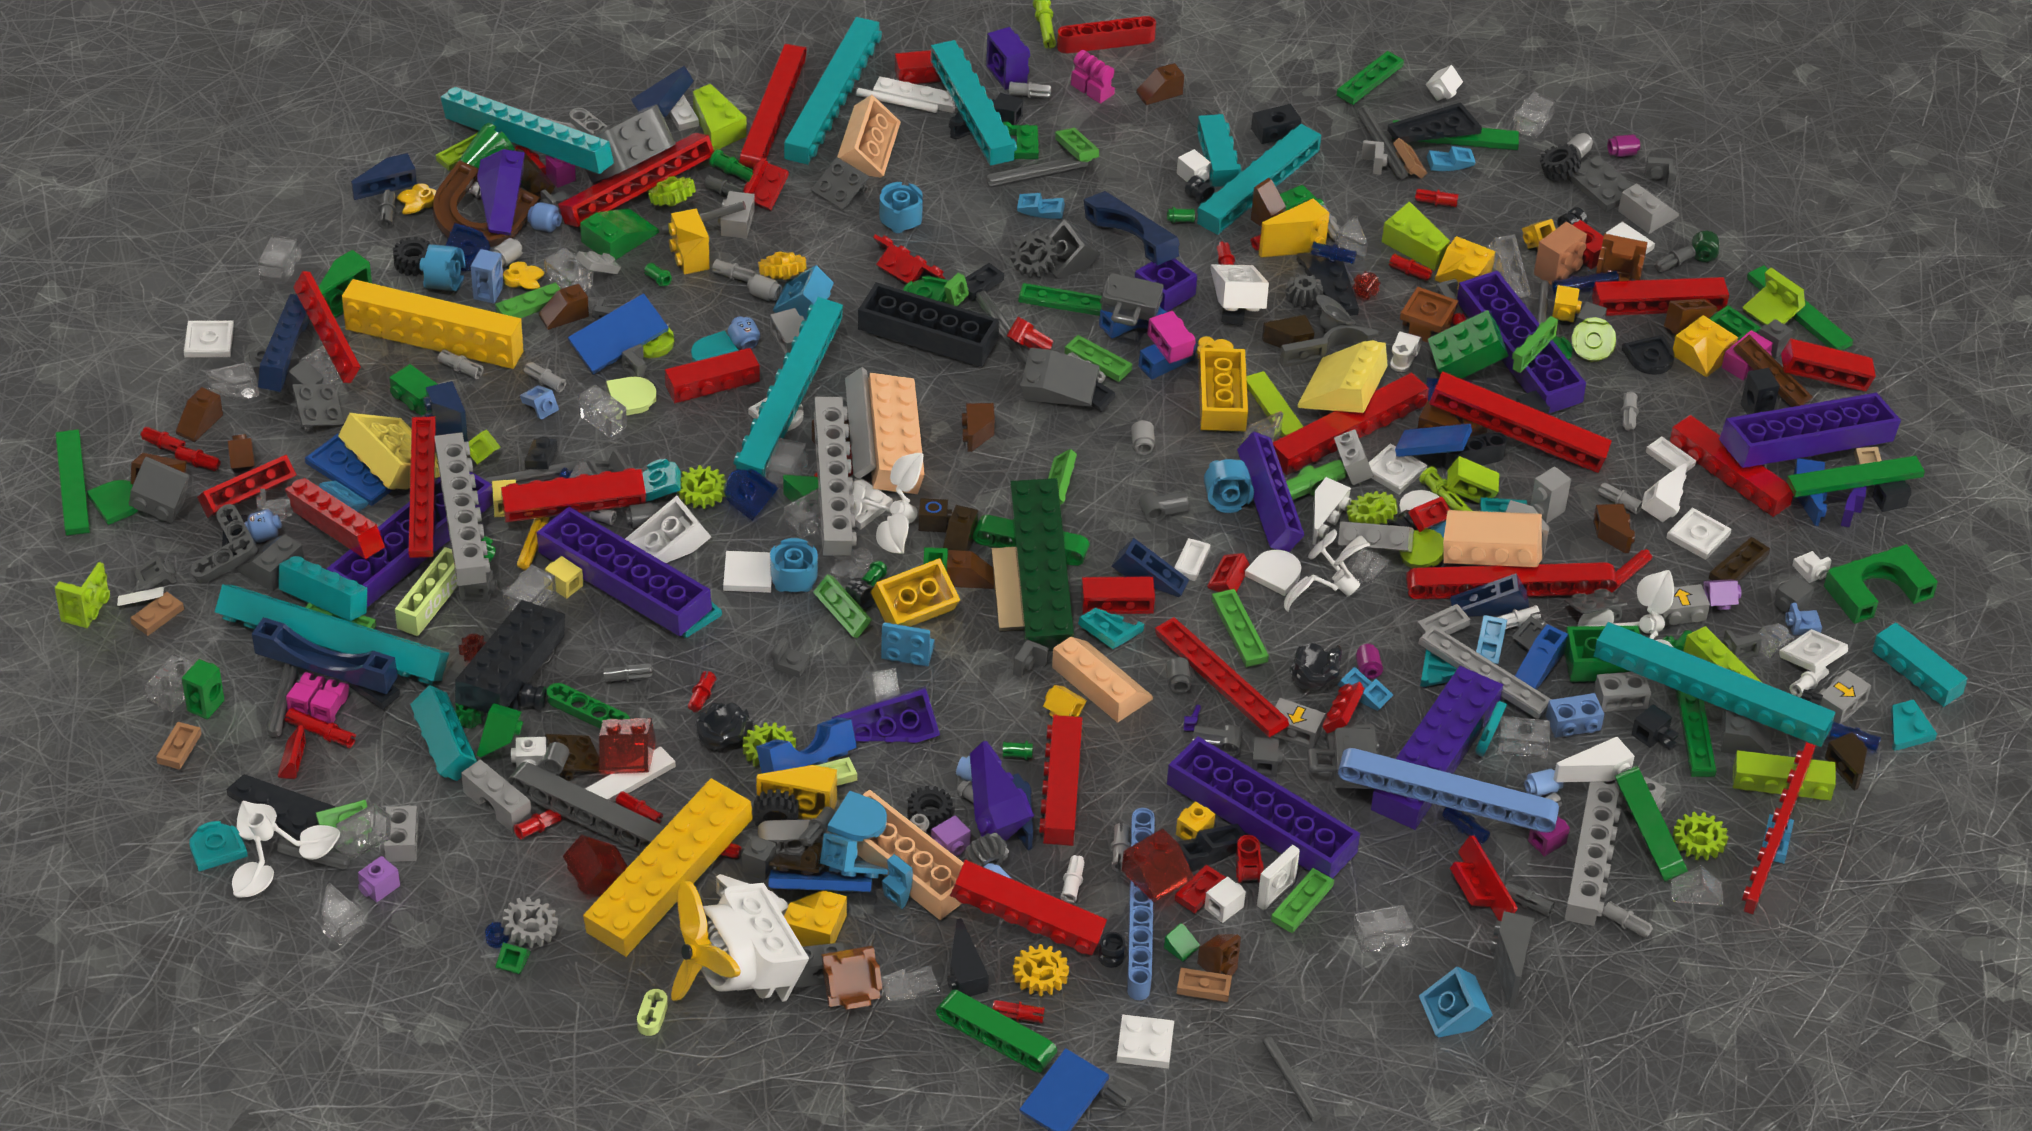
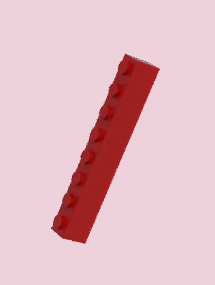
M693 133L676 142L672 147L559 203L558 206L564 223L579 227L580 222L596 212L610 211L657 186L658 182H662L668 177L676 176L710 158L714 149L709 135Z
M1443 371L1429 402L1432 406L1496 432H1501L1508 437L1599 473L1612 442L1610 439Z
M1411 372L1376 390L1364 413L1334 411L1273 442L1283 473L1289 475L1330 453L1336 452L1338 448L1334 437L1355 429L1358 437L1361 438L1383 426H1387L1400 417H1405L1408 413L1418 408L1424 407L1427 403L1429 387Z

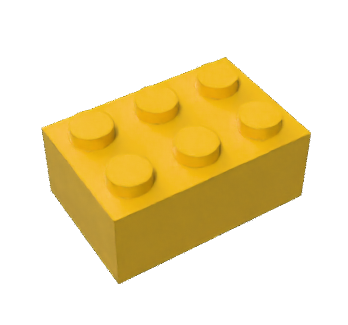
M940 558L879 581L871 591L885 623L909 627L954 610L960 601Z

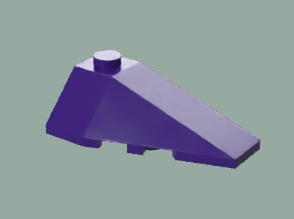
M502 149L480 160L477 181L480 186L488 231L491 233L511 236L524 170L525 152Z
M926 686L832 717V719L836 717L851 719L855 741L917 743L940 736Z
M983 741L970 753L975 821L981 837L987 833H997L1004 841H1007L1034 815L1022 788L1015 786L1012 782L1014 777L1010 772H1005L998 755L987 741Z

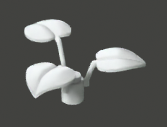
M922 453L902 456L894 463L890 480L892 484L897 485L896 491L902 500L894 501L890 507L863 499L865 488L860 484L853 483L852 491H849V495L854 496V509L850 510L851 513H855V519L862 511V503L891 512L892 516H888L887 521L882 522L876 532L878 544L891 553L904 554L909 524L917 517V508L909 504L910 499L906 498L902 491L909 492L916 485L923 463Z
M1335 529L1330 531L1323 540L1314 546L1308 558L1312 560L1322 552L1337 571L1332 577L1334 584L1315 575L1304 577L1287 593L1284 600L1285 610L1289 612L1293 601L1310 586L1312 581H1318L1327 585L1334 591L1339 588L1347 597L1353 594L1360 586V583L1348 571L1343 561L1358 550L1370 546L1363 536L1355 538L1334 561L1327 553L1326 547L1334 541L1337 531Z
M1670 570L1648 575L1638 584V600L1642 605L1648 606L1647 611L1650 613L1644 615L1640 621L1613 623L1614 613L1610 609L1583 614L1578 622V626H1606L1608 622L1618 626H1640L1644 633H1651L1649 638L1654 639L1665 625L1664 618L1660 614L1668 611L1673 603L1674 583ZM1662 639L1656 640L1658 642L1673 647L1668 641Z
M242 801L237 817V829L243 839H254L256 842L259 863L249 862L237 869L232 879L233 895L241 898L254 896L265 890L271 883L274 870L271 866H264L265 860L260 841L271 839L274 831L295 846H300L299 853L303 858L309 860L318 859L326 855L340 837V831L331 826H312L305 829L300 835L301 841H297L275 823L277 814L273 807Z

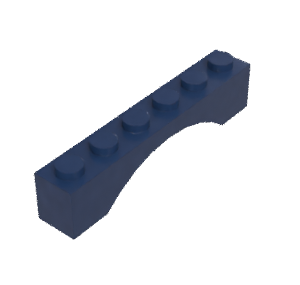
M1103 191L1083 199L1085 218L1097 226L1117 228L1137 236L1144 244L1145 257L1156 265L1179 257L1180 243L1177 236L1113 195Z
M297 294L289 295L260 363L258 388L281 392L298 337L301 332H306L310 322V318Z
M264 617L252 633L255 654L385 694L388 693L398 678L395 657L376 651L361 654L332 651L306 640L286 624Z

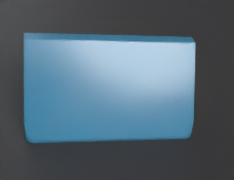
M336 480L319 484L321 489L357 512L368 506L369 502Z

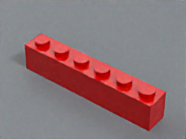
M1724 277L1595 282L1592 294L1593 304L1607 308L1606 316L1667 313L1670 301L1705 299L1715 305L1717 311H1720L1727 306L1729 292Z
M1689 415L1673 426L1669 442L1696 460V463L1763 511L1774 517L1791 505L1793 493L1787 482L1763 465L1742 468L1719 440L1720 435L1695 417Z
M627 468L620 472L604 471L597 475L581 474L574 478L558 477L551 481L542 482L534 480L528 484L519 485L511 483L501 487V500L506 523L558 516L568 507L581 513L645 504L646 491L642 469Z
M306 478L296 480L285 489L293 512L364 559L385 548L376 523Z
M1053 715L1052 725H1047V739H1050L1051 743H1046L1045 758H1050V762L1044 763V776L1048 777V781L1043 780L1042 795H1047V800L1042 799L1041 814H1045V819L1040 818L1039 833L1044 834L1043 844L1074 845L1083 717Z
M968 860L964 861L950 894L951 897L956 898L960 903L975 906L984 913L994 914L1003 918L1008 923L1020 925L1032 933L1041 934L1051 938L1055 943L1065 944L1074 948L1079 953L1091 956L1098 945L1107 921L1106 918Z

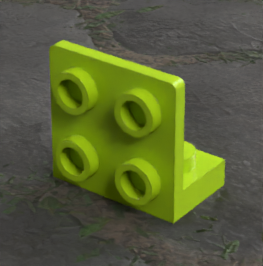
M1769 268L1765 272L1766 286L1743 306V311L1763 325H1768L1774 319L1785 324L1805 306L1804 289L1773 268Z
M97 563L82 587L60 581L57 583L55 593L62 622L88 628L90 623L97 618L100 608L108 602L110 597L104 563Z

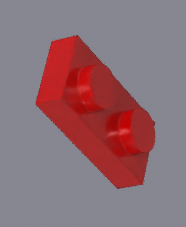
M1441 496L1414 507L1408 513L1419 532L1446 521L1447 512L1450 508Z
M1205 865L1175 894V901L1195 914L1205 904L1206 892L1226 877Z

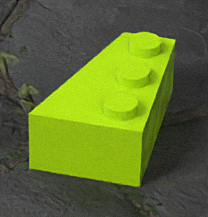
M708 84L693 91V111L699 119V125L702 127L704 134L709 135L714 151L747 137L746 116L713 85Z
M1410 201L1384 222L1382 243L1433 271L1439 268L1450 240Z

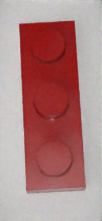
M1360 681L1353 685L1350 683L1345 684L1338 690L1339 693L1332 702L1333 705L1326 714L1327 717L1322 725L1327 734L1335 731L1336 728H1342L1348 724L1365 690Z

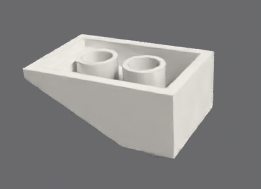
M1211 264L1210 269L1217 299L1225 310L1237 311L1238 308H1246L1248 311L1255 312L1259 311V309L1267 308L1269 283L1254 265Z
M675 496L625 538V540L659 560L668 563L694 552L711 536L680 498Z

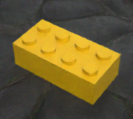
M1200 348L1198 365L1200 430L1246 431L1248 401L1245 349Z

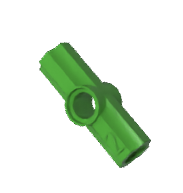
M1334 460L1318 468L1306 466L1299 472L1298 476L1286 480L1292 500L1308 493L1314 496L1315 490L1326 477L1337 482L1346 478L1347 472L1340 460Z

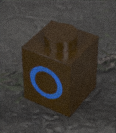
M920 498L918 531L946 533L947 523H949L952 515V509H948V500Z

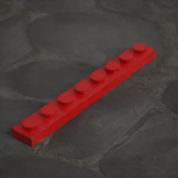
M435 416L412 417L409 558L434 556Z
M1175 617L1155 628L1156 635L1181 658L1187 659L1190 666L1269 738L1289 726L1286 716Z
M1806 742L1804 750H1798L1794 760L1797 768L1796 770H1790L1786 782L1790 784L1789 789H1783L1779 800L1783 805L1781 809L1776 807L1772 818L1775 826L1774 828H1768L1764 840L1768 842L1767 847H1761L1757 861L1761 863L1759 868L1753 867L1749 879L1753 884L1751 887L1746 886L1742 901L1746 902L1744 912L1754 914L1810 766L1816 745Z

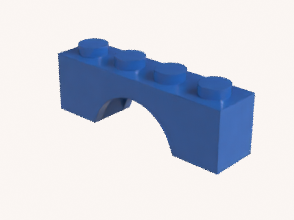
M836 717L817 724V731L813 741L801 751H797L791 742L779 739L756 746L761 772L768 773L804 767L811 764H823L828 762L830 757L847 755L849 750L857 748L851 719Z

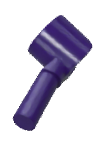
M1200 705L1195 706L1192 716H1184V731H1194L1201 710Z

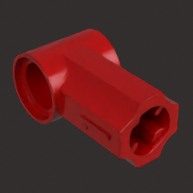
M1020 317L1016 318L1006 335L1014 342L1022 346L1025 345L1029 349L1050 350L1052 348V339L1034 329L1035 326Z

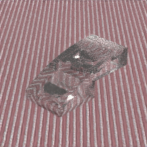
M931 965L906 974L905 969L881 977L888 1000L913 999L940 991Z

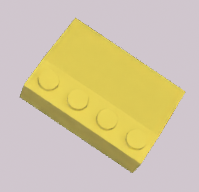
M1374 340L1363 341L1323 357L1298 403V408L1364 413L1388 366L1386 343Z
M349 413L338 435L345 443V446L352 450L358 456V460L365 463L370 468V472L378 476L383 481V485L388 489L410 488L412 429L402 418ZM435 453V478H438L440 475Z

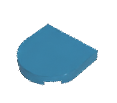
M849 791L829 822L827 831L854 841H863V839L871 837L876 838L886 828L887 813L878 801Z

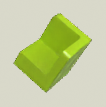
M487 429L469 441L470 456L477 465L501 448Z

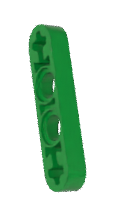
M554 683L547 688V701L551 706L614 736H623L630 731V718L626 713L562 683ZM575 702H583L584 706L576 708L573 707L572 704ZM597 711L605 713L602 717H594L592 714Z

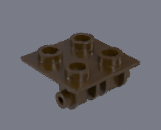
M545 734L548 746L553 742H560L569 749V756L562 772L559 774L561 778L571 781L575 771H606L589 736Z
M814 843L808 847L802 856L779 853L769 862V865L776 866V870L789 872L791 869L801 870V874L809 876L816 875L826 866L820 863L822 851L820 843Z

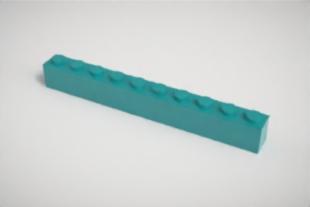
M860 17L854 19L785 140L784 159L809 165L812 157H816L819 145L824 143L826 132L831 130L834 118H838L841 106L845 105L848 93H852L856 80H859L862 68H866L870 55H873L876 43L881 41L882 31H879L880 22Z
M458 87L449 89L447 93L440 97L446 119L476 130H480L486 123L496 126L494 130L498 134L502 131L512 143L598 174L614 164L610 143L607 140Z
M818 297L815 304L809 306L808 318L806 321L803 320L801 322L799 336L793 338L792 350L790 353H786L783 360L784 366L782 369H778L775 376L774 386L770 385L767 392V400L760 405L758 419H753L750 427L751 433L750 435H745L742 443L743 449L735 455L733 464L736 465L737 476L762 484L842 320L843 304Z
M222 584L215 613L223 615L222 619L236 622L238 619L244 621V626L253 629L257 627L263 617L284 623L306 640L318 646L330 648L332 651L347 654L376 651L395 657L398 675L410 677L412 674L419 677L418 681L432 684L433 681H442L449 657V652L235 585Z
M1608 622L1597 639L1594 653L1596 658L1808 743L1822 747L1831 730L1835 711Z

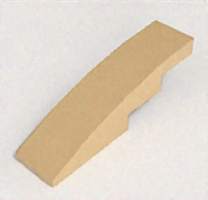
M1015 547L992 548L999 631L1023 630Z

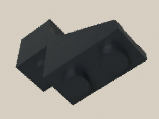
M1000 92L997 98L992 100L995 111L1000 113L1002 122L1017 125L1023 116V99ZM958 110L957 114L951 117L948 125L951 129L950 138L961 139L972 134Z

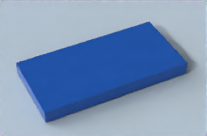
M643 293L569 336L568 341L593 375L621 359L623 351L638 344L645 345L667 332L669 327Z
M336 434L305 457L307 465L330 480H336L367 500L371 506L393 491L385 487L383 481L378 476L372 474L370 468L365 463L358 460V456L348 449L345 443L338 437L339 434Z
M771 870L768 887L776 889L870 892L872 878L865 877L859 873H856V877L841 875V872H819L814 876L801 874V871L784 872Z

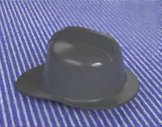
M1325 295L1316 296V301L1322 309L1319 324L1326 333L1331 328L1340 325H1356V321L1349 316L1337 301Z

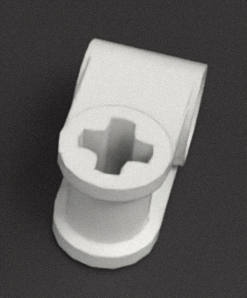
M1404 332L1398 333L1396 341L1392 346V353L1394 355L1390 366L1393 370L1397 372L1409 370L1415 356L1419 353L1422 337Z

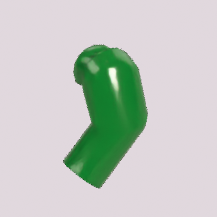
M1689 630L1683 631L1678 640H1675L1673 636H1666L1663 640L1668 641L1673 648L1684 651L1686 637L1692 632Z

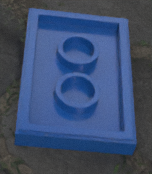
M1471 424L1404 430L1395 448L1396 456L1403 457L1463 451L1472 432Z
M1065 1048L1019 1109L1020 1113L1048 1131H1070L1106 1081H1108L1109 1074Z

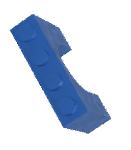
M1159 307L1157 316L1167 313L1165 310ZM1100 310L1099 326L1111 339L1132 329H1148L1149 321L1138 319L1135 326L1124 325L1111 320L1113 313ZM1153 344L1140 350L1138 366L1152 380L1194 360L1197 344L1194 345L1193 356L1170 364L1157 346Z

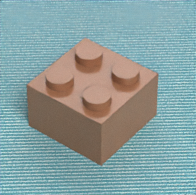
M1566 221L1539 241L1534 275L1548 281L1550 285L1555 287L1561 281H1565L1574 271H1578L1583 265L1582 258L1586 249L1587 234Z

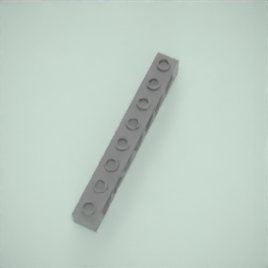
M815 397L813 416L823 556H851L852 546H856L857 535L856 532H852V528H855V513H851L850 510L854 509V496L849 495V491H852L853 480L852 477H848V473H851V459H847V455H850V442L845 441V438L849 436V425L844 424V420H847V406H843L842 397Z
M463 433L434 436L457 585L487 583L486 573L490 572L489 558H484V555H487L486 541H481V538H484L483 524H478V522L482 521L480 507L475 508V505H479L477 491H472V488H476L474 474H469V472H473L472 459L467 458L470 455L469 442H464Z
M1616 779L1613 781L1589 782L1564 918L1566 921L1594 926L1596 917H1602L1604 902L1600 901V897L1605 898L1608 883L1603 882V879L1609 878L1611 864L1606 862L1607 860H1612L1614 845H1610V841L1615 842L1618 828L1613 826V822L1618 823L1621 811L1620 808H1616V805H1621L1623 794L1619 789Z

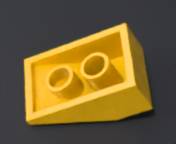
M1311 199L1262 222L1259 256L1297 255L1299 253H1310L1326 246L1330 213L1315 199Z
M809 765L758 774L756 778L757 795L760 796V793L763 791L767 794L770 789L773 792H776V789H781V793L788 791L789 796L793 794L795 799H798V818L810 820L816 818L824 807L835 809L837 803V769Z

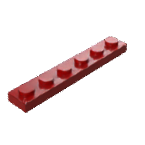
M302 271L293 288L343 383H351L361 366L311 272Z

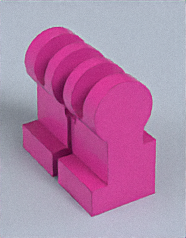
M1085 50L1078 52L1074 58L1075 70L1071 74V86L1082 93L1087 92V96L1101 104L1115 93V88L1111 86L1114 68L1105 65L1103 61L1098 60L1095 56H1090V53Z
M305 672L300 682H296L286 696L287 709L295 708L324 722L334 723L337 711L348 698L349 684L340 682L337 686L336 680L329 679L326 682L323 676H317L315 679L314 674Z

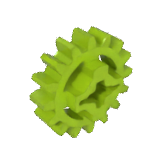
M672 176L662 182H658L657 186L648 191V195L653 205L659 204V206L667 204L671 207L686 201L687 197L693 196L692 193L696 192L693 179L691 180L690 177L677 179V177Z
M698 465L697 470L690 467L689 473L682 472L681 490L677 491V494H679L680 500L685 499V505L693 503V508L701 505L705 509L707 504L714 507L715 501L721 503L722 497H726L727 480H725L724 474L719 475L718 469L711 471V466L702 469V466Z
M1375 491L1374 494L1367 492L1364 494V497L1357 496L1358 500H1351V505L1347 506L1348 519L1354 523L1387 524V519H1394L1393 515L1398 513L1396 499L1393 498L1392 494L1387 495V492L1381 494L1378 491Z
M764 722L762 728L755 725L754 731L748 730L747 737H743V754L746 755V760H753L754 767L759 765L756 746L775 739L789 741L796 749V738H793V732H786L785 725L777 728V723L775 722L772 726H768L767 722Z
M1692 812L1691 817L1684 814L1682 820H1677L1672 836H1674L1675 844H1679L1678 850H1686L1685 856L1688 857L1693 854L1695 855V860L1703 856L1707 861L1709 855L1717 858L1719 852H1724L1728 841V836H1726L1728 830L1727 828H1722V821H1714V815L1707 818L1705 812L1701 816H1698L1696 812Z

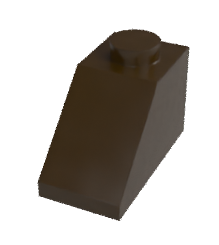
M1306 315L1264 322L1262 340L1265 343L1281 348L1282 345L1314 339L1315 332Z
M960 505L955 506L949 519L943 548L969 551L973 541V533L978 523L977 509Z
M1851 732L1828 743L1825 759L1829 762H1835L1836 771L1854 791L1859 788L1867 747L1862 740L1858 739Z

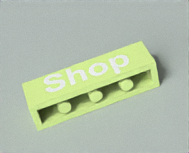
M443 548L395 608L397 629L418 637L458 587L452 549Z

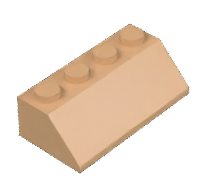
M870 95L854 105L837 157L868 176L883 177L901 121L873 95Z
M1448 510L1443 540L1444 563L1538 567L1542 560V514Z
M1069 637L1053 648L1052 668L1117 723L1153 700V696L1088 641Z

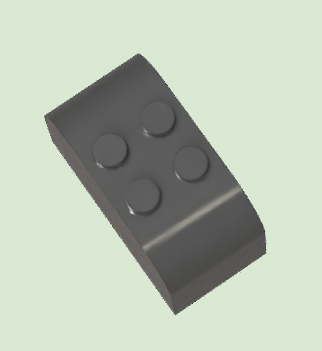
M658 105L641 109L591 134L609 141L614 164L600 174L585 170L591 182H596L618 174L675 145L676 143Z

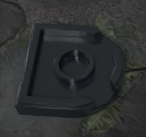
M1663 335L1622 344V351L1627 359L1640 372L1652 375L1662 374L1670 370L1673 365L1674 351Z

